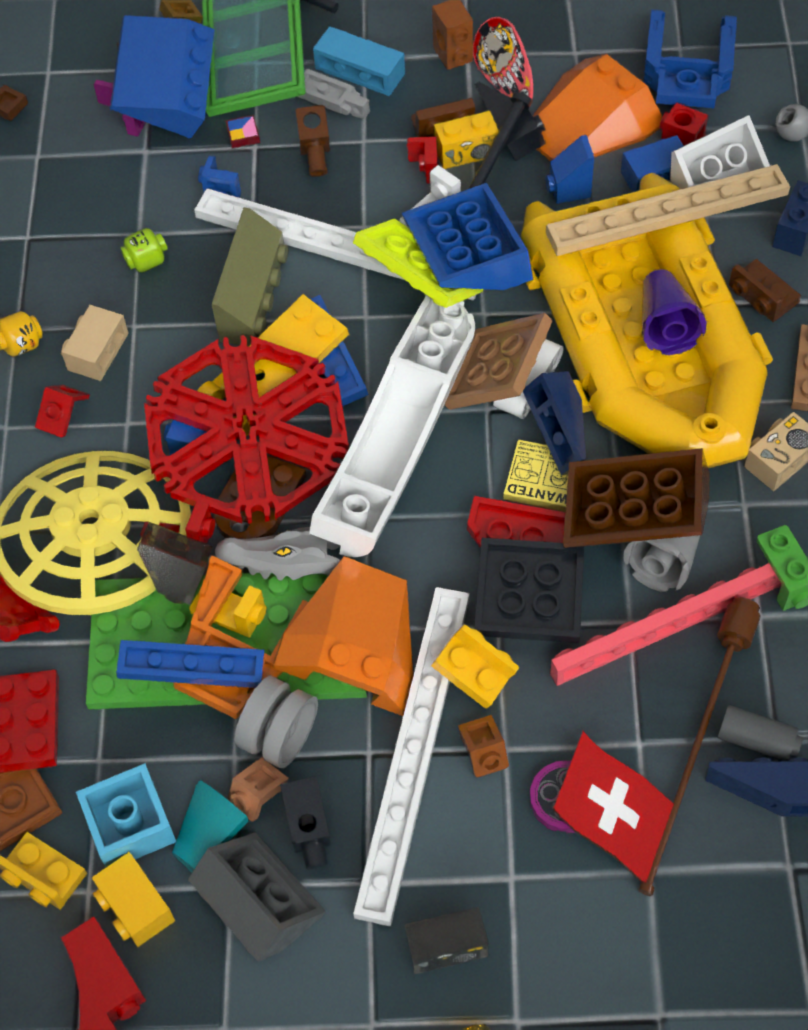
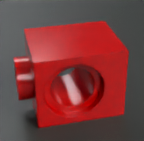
M676 102L670 113L665 112L659 125V128L662 129L661 139L677 135L683 146L704 137L708 115Z

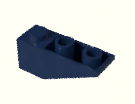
M720 758L714 762H709L705 781L782 817H808L807 758H792L787 762H772L769 758H756L751 760V762H736L732 758Z

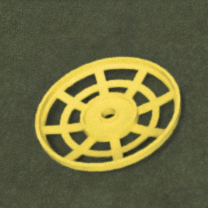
M91 451L57 459L25 477L10 491L0 506V575L19 597L34 606L51 612L68 615H93L111 612L132 605L164 585L177 571L185 558L189 548L185 528L191 516L190 505L178 501L180 512L160 510L155 494L146 484L155 479L154 473H151L150 460L116 451ZM100 461H118L134 464L147 470L133 475L118 468L99 467ZM86 462L85 468L63 473L49 482L41 480L44 476L59 469ZM98 475L115 476L126 480L113 490L97 486ZM84 476L83 487L68 493L56 487L67 480ZM168 477L163 478L166 482L171 480ZM27 488L36 491L25 505L20 521L1 526L8 510L16 499ZM139 489L146 498L149 509H129L124 497ZM44 496L56 502L49 515L31 518L36 505ZM90 517L98 519L93 524H82L85 519ZM131 521L149 522L145 534L136 545L126 537L131 527ZM160 523L180 525V531L174 547L167 558L158 566L145 552L155 540ZM49 528L53 540L39 552L31 540L30 531ZM20 534L23 549L32 560V563L20 577L12 571L5 560L1 548V539ZM116 547L125 554L112 562L95 566V556L108 553ZM62 550L67 554L81 557V567L64 566L51 560ZM132 563H135L148 575L140 582L124 590L104 596H95V578L116 573ZM42 570L63 578L81 579V598L51 595L37 590L30 585Z

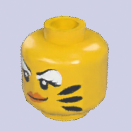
M19 311L0 319V350L4 349L8 355L15 357L38 347L39 339L42 338V330L39 322L33 315L29 316L27 313Z

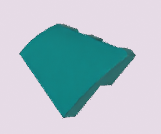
M200 780L196 784L174 845L173 856L190 872H193L207 849L230 841L249 822L248 817L219 792Z

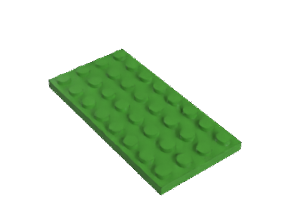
M242 573V577L232 593L243 597L249 585L262 590L264 604L267 607L264 619L256 626L250 638L215 623L211 627L256 649L264 650V653L271 656L303 600L309 602L328 575L309 574L295 580L285 576L283 580H278L273 573L267 579H263L260 573L254 575ZM206 575L170 577L160 588L132 605L91 616L86 692L88 710L205 705V703L175 689L173 682L117 679L116 672L120 640L185 644L193 617L189 607L202 587ZM144 578L95 580V596H104L124 590ZM315 671L306 680L285 672L278 677V679L290 685L291 693L299 689L317 697L318 700L367 698L366 690Z

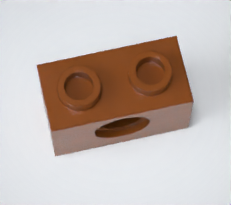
M448 0L432 6L433 49L446 69L450 70L472 62L473 19L460 0Z

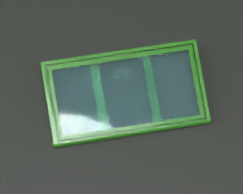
M202 0L203 25L214 29L206 113L209 117L293 98L306 93L300 0Z

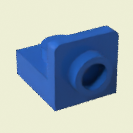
M209 155L205 166L202 165L200 167L198 175L199 183H202L203 192L205 193L206 189H211L240 198L241 189L238 173L218 170L215 156Z

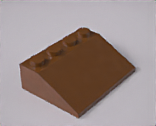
M703 448L569 462L563 538L564 547L703 535L710 488V472Z

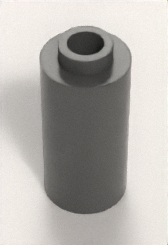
M732 705L727 707L717 738L785 762L789 760L790 756L797 758L803 741V737L797 735L799 728Z

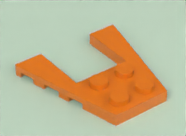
M211 555L185 644L256 649L211 627L242 577L241 569ZM303 600L285 632L307 605V601ZM281 638L271 656L264 653L262 680L269 675L278 678L283 673L272 668ZM173 682L175 689L235 719L241 715L247 700L255 689Z

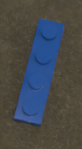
M321 295L310 299L330 314ZM342 341L320 363L325 365V378L333 374L335 376V383L339 382L342 406H345L369 394Z
M120 640L116 674L117 679L256 688L262 681L264 650Z

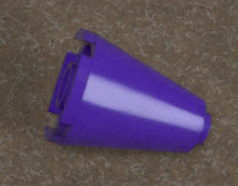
M660 269L649 273L643 281L642 336L644 342L650 350L653 351V348L660 350L663 355L681 354L692 349L697 344L696 340L701 334L704 336L706 332L707 321L704 313L670 271Z

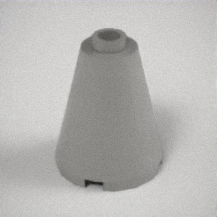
M700 536L629 542L624 550V562L626 566L630 563L635 570L632 575L646 587L659 592H667L669 588L679 590L689 577Z

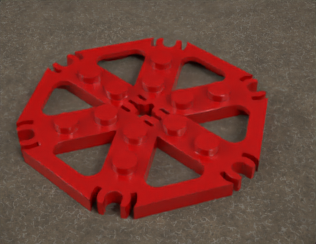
M244 335L241 336V344L237 347L230 346L228 337H224L223 350L220 349L219 339L161 374L157 377L158 381L153 383L154 391L161 395L159 397L147 395L146 403H144L150 466L155 480L158 482L165 477L171 479L164 484V490L167 494L170 493L171 498L195 506L196 502L209 504L211 513L241 524L242 511H245L248 524L252 523V514L255 511L263 512L265 522L270 521V508L274 509L276 520L328 485L341 465L332 461V459H344L349 450L339 382L335 383V376L332 374L328 378H320L319 376L325 373V365L323 363L319 364V359L251 335L250 347L247 346V338ZM266 359L296 371L297 374L259 398L255 373V363L257 361ZM217 365L222 369L226 401L184 387L182 384L207 366ZM323 403L329 409L332 435L327 438L286 422L311 405ZM243 415H246L250 426L248 440H246V433L242 428V423H244ZM173 419L206 431V433L170 456L165 455L163 452L160 426L165 420ZM267 454L310 469L312 472L311 479L286 496L275 495L271 488ZM232 457L234 458L238 497L235 501L226 503L198 493L194 489L196 481Z

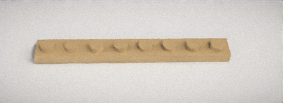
M778 164L547 224L546 235L556 256L786 196L789 193L790 185Z

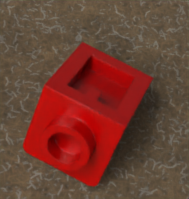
M436 137L408 138V161L419 162L420 172H425L426 184H430V172L438 166Z

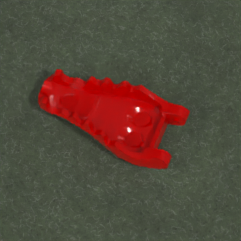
M0 575V640L12 642L18 640L20 635L40 631L50 633L58 630L60 622L55 615L19 597Z

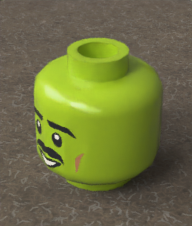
M144 228L126 236L123 241L124 246L120 248L130 270L135 268L140 273L161 265L165 258L163 252L168 250L161 233L155 235L149 228Z

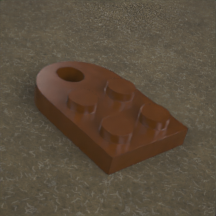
M267 455L271 488L275 495L286 496L303 484L306 478V469ZM235 470L218 498L220 501L230 503L238 497ZM270 508V521L265 522L264 513L255 511L252 514V523L243 532L232 530V526L237 523L236 521L214 514L217 528L225 539H250L272 536L278 529L285 514L275 520L274 509ZM242 511V512H241L242 522H246V523H247L246 517H245V511Z

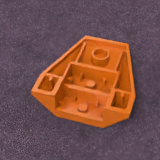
M607 54L585 59L565 72L532 116L534 117L538 114L546 129L542 132L546 144L536 150L550 161L583 135H587L594 157L644 141L660 129L659 125L662 119V115L648 86Z
M344 556L282 636L272 668L304 680L313 671L374 693L371 705L403 716L413 680L407 580Z

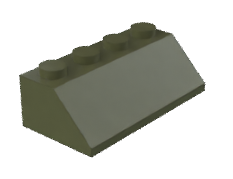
M243 207L212 302V309L220 342H223L224 337H228L229 344L240 345L241 336L244 335L247 338V346H250V335L258 338L266 329L265 315L273 307L274 295L272 292L274 287H278L280 284L281 263H286L288 245H284L282 231L247 207Z

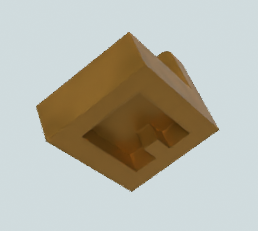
M161 0L159 10L164 18L189 19L202 24L203 16L192 0Z

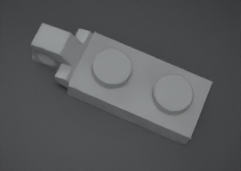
M310 69L305 70L306 93L297 97L317 105H324L325 108L340 114L343 113V115L351 113L355 117L365 119L370 113L369 99L361 97V94L355 91V86Z

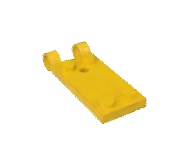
M302 294L258 338L319 359L320 363L349 335L347 327ZM266 359L257 361L255 363L256 375L259 373L265 374L262 380L257 381L259 398L297 374L296 371ZM223 373L213 381L203 383L197 391L223 400L226 397ZM243 415L244 423H242V428L246 436H248L250 426L246 415Z

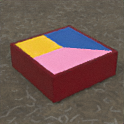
M254 115L226 120L232 149L260 143Z

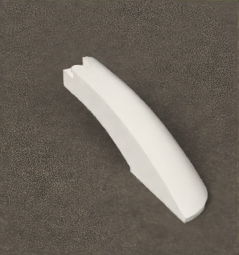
M425 296L390 358L389 365L348 452L312 515L309 534L341 545L339 553L341 555L361 557L373 550L412 475L474 337L473 314H469L464 308V301L444 308L434 303L429 296Z

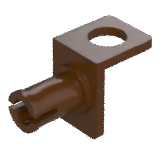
M325 106L297 108L296 117L301 155H307L310 176H324L328 173L325 152L330 151ZM309 114H315L320 118L321 122L318 127L312 129L304 125V118Z

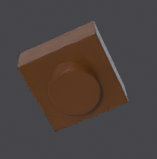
M3 85L0 88V117L11 122L28 104L26 95Z

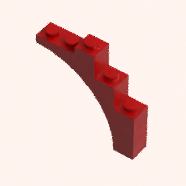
M93 916L61 937L73 963L79 989V1030H117L113 1023L118 1019L126 1020L139 1011L140 1005L146 1000Z

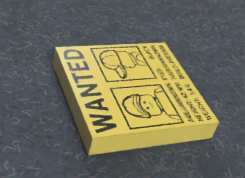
M518 440L504 491V500L562 512L566 511L568 473L566 475L560 474L547 445Z

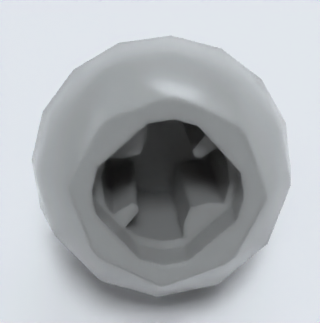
M790 104L780 110L775 122L779 136L790 142L799 141L807 137L808 109L805 106Z

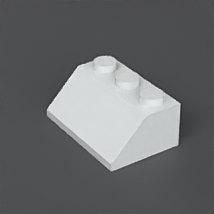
M745 116L673 151L671 156L670 182L680 189H685L769 167V162L750 116Z

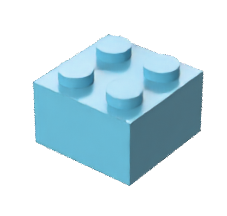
M145 763L76 792L98 854L105 867H108L128 852L131 853L134 859H138L176 842Z

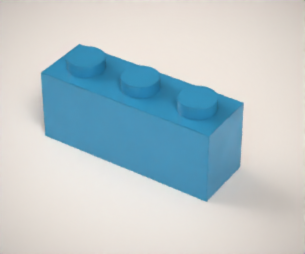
M330 26L313 48L315 69L387 96L391 95L405 75L404 53Z

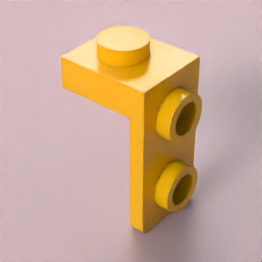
M249 585L243 597L231 593L214 623L250 638L256 626L262 622L266 614L267 607L264 604L262 590ZM200 590L189 607L191 614H194L196 610L198 600L200 597Z

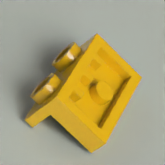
M465 624L450 638L431 665V667L485 709L492 705L507 681L519 669V666L512 661V658L506 652L496 649L485 640L479 631Z
M26 832L7 858L0 855V869L2 870L0 877L14 888H18L21 884L29 889L30 893L28 895L45 908L50 903L61 910L87 875L83 867Z

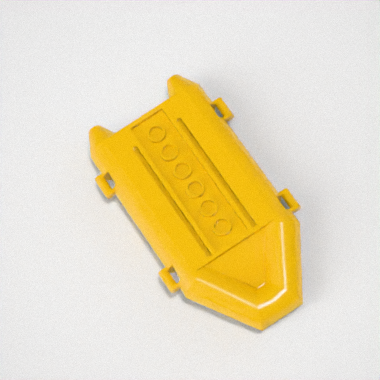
M649 173L642 177L639 191L560 211H554L539 201L529 204L526 207L521 232V239L529 252L533 280L526 282L529 290L542 288L579 380H573L582 399L583 413L592 411L597 424L648 454L703 448L708 468L745 459L749 453L767 378V368L765 365L770 364L773 358L760 333L751 335L708 247V245L715 241V238L705 217L556 256L546 235L547 224L681 189L659 175ZM534 269L537 270L538 273H539V278H538V279H537V276H536V274H535ZM663 269L670 271L702 310L707 321L704 336L701 334L696 340L697 344L692 349L681 354L663 355L660 350L654 348L652 351L647 347L642 336L643 281L649 273L655 270ZM584 390H585L586 392H588V394H589V397H590V401H589V402H588V400H587V398H586V395H585V393H584Z

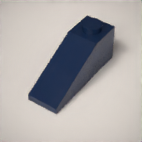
M569 371L541 373L524 388L523 393L560 474L566 475L569 470V462L586 460L582 399Z

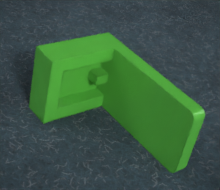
M783 525L758 535L756 541L782 584L777 597V602L782 610L785 611L792 607L800 609L807 606L808 558L789 527Z

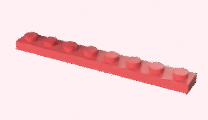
M769 562L757 569L754 567L748 568L733 580L716 582L707 591L699 595H687L672 607L655 609L647 618L638 622H626L611 634L594 636L585 645L572 650L569 648L559 652L551 660L550 675L556 686L720 614L726 611L727 605L732 603L736 597L751 600L780 587L782 584Z

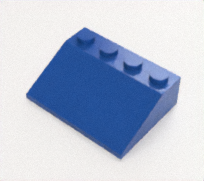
M124 15L122 18L110 109L192 138L205 120L214 29L189 19Z
M487 183L402 213L406 225L440 287L506 290L533 280L528 249Z

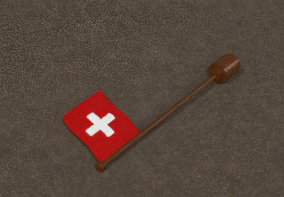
M736 597L732 603L727 605L717 633L718 639L727 650L673 803L645 777L604 752L583 731L553 807L559 818L574 832L613 856L641 882L638 891L644 895L652 896L655 888L652 884L733 652L748 649L752 644L761 615L759 613V605L750 599Z

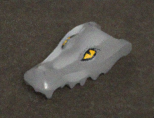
M304 527L259 538H226L217 544L215 557L231 565H236L240 569L247 567L251 575L260 573L263 579H267L273 573L278 580H283L285 576L295 580L309 574H325L329 576L340 560L328 555L327 548L335 550L340 545L309 534L310 527Z

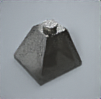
M149 522L137 550L157 592L163 594L167 600L173 603L191 605L213 546Z

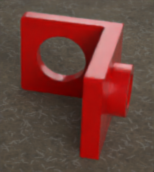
M65 385L45 387L35 428L61 438L65 437L74 402L87 400L90 394Z

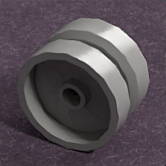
M269 675L254 689L244 706L235 731L234 741L236 746L251 754H258L262 751L265 761L279 768L287 767L300 752L313 727L318 709L317 697L299 689L291 693L288 683Z

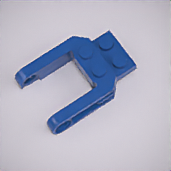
M651 9L643 82L657 92L656 103L675 105L677 102L684 106L715 108L716 97L730 89L734 67L737 16L725 15L721 19L717 62L708 59L662 57L665 12L663 10Z

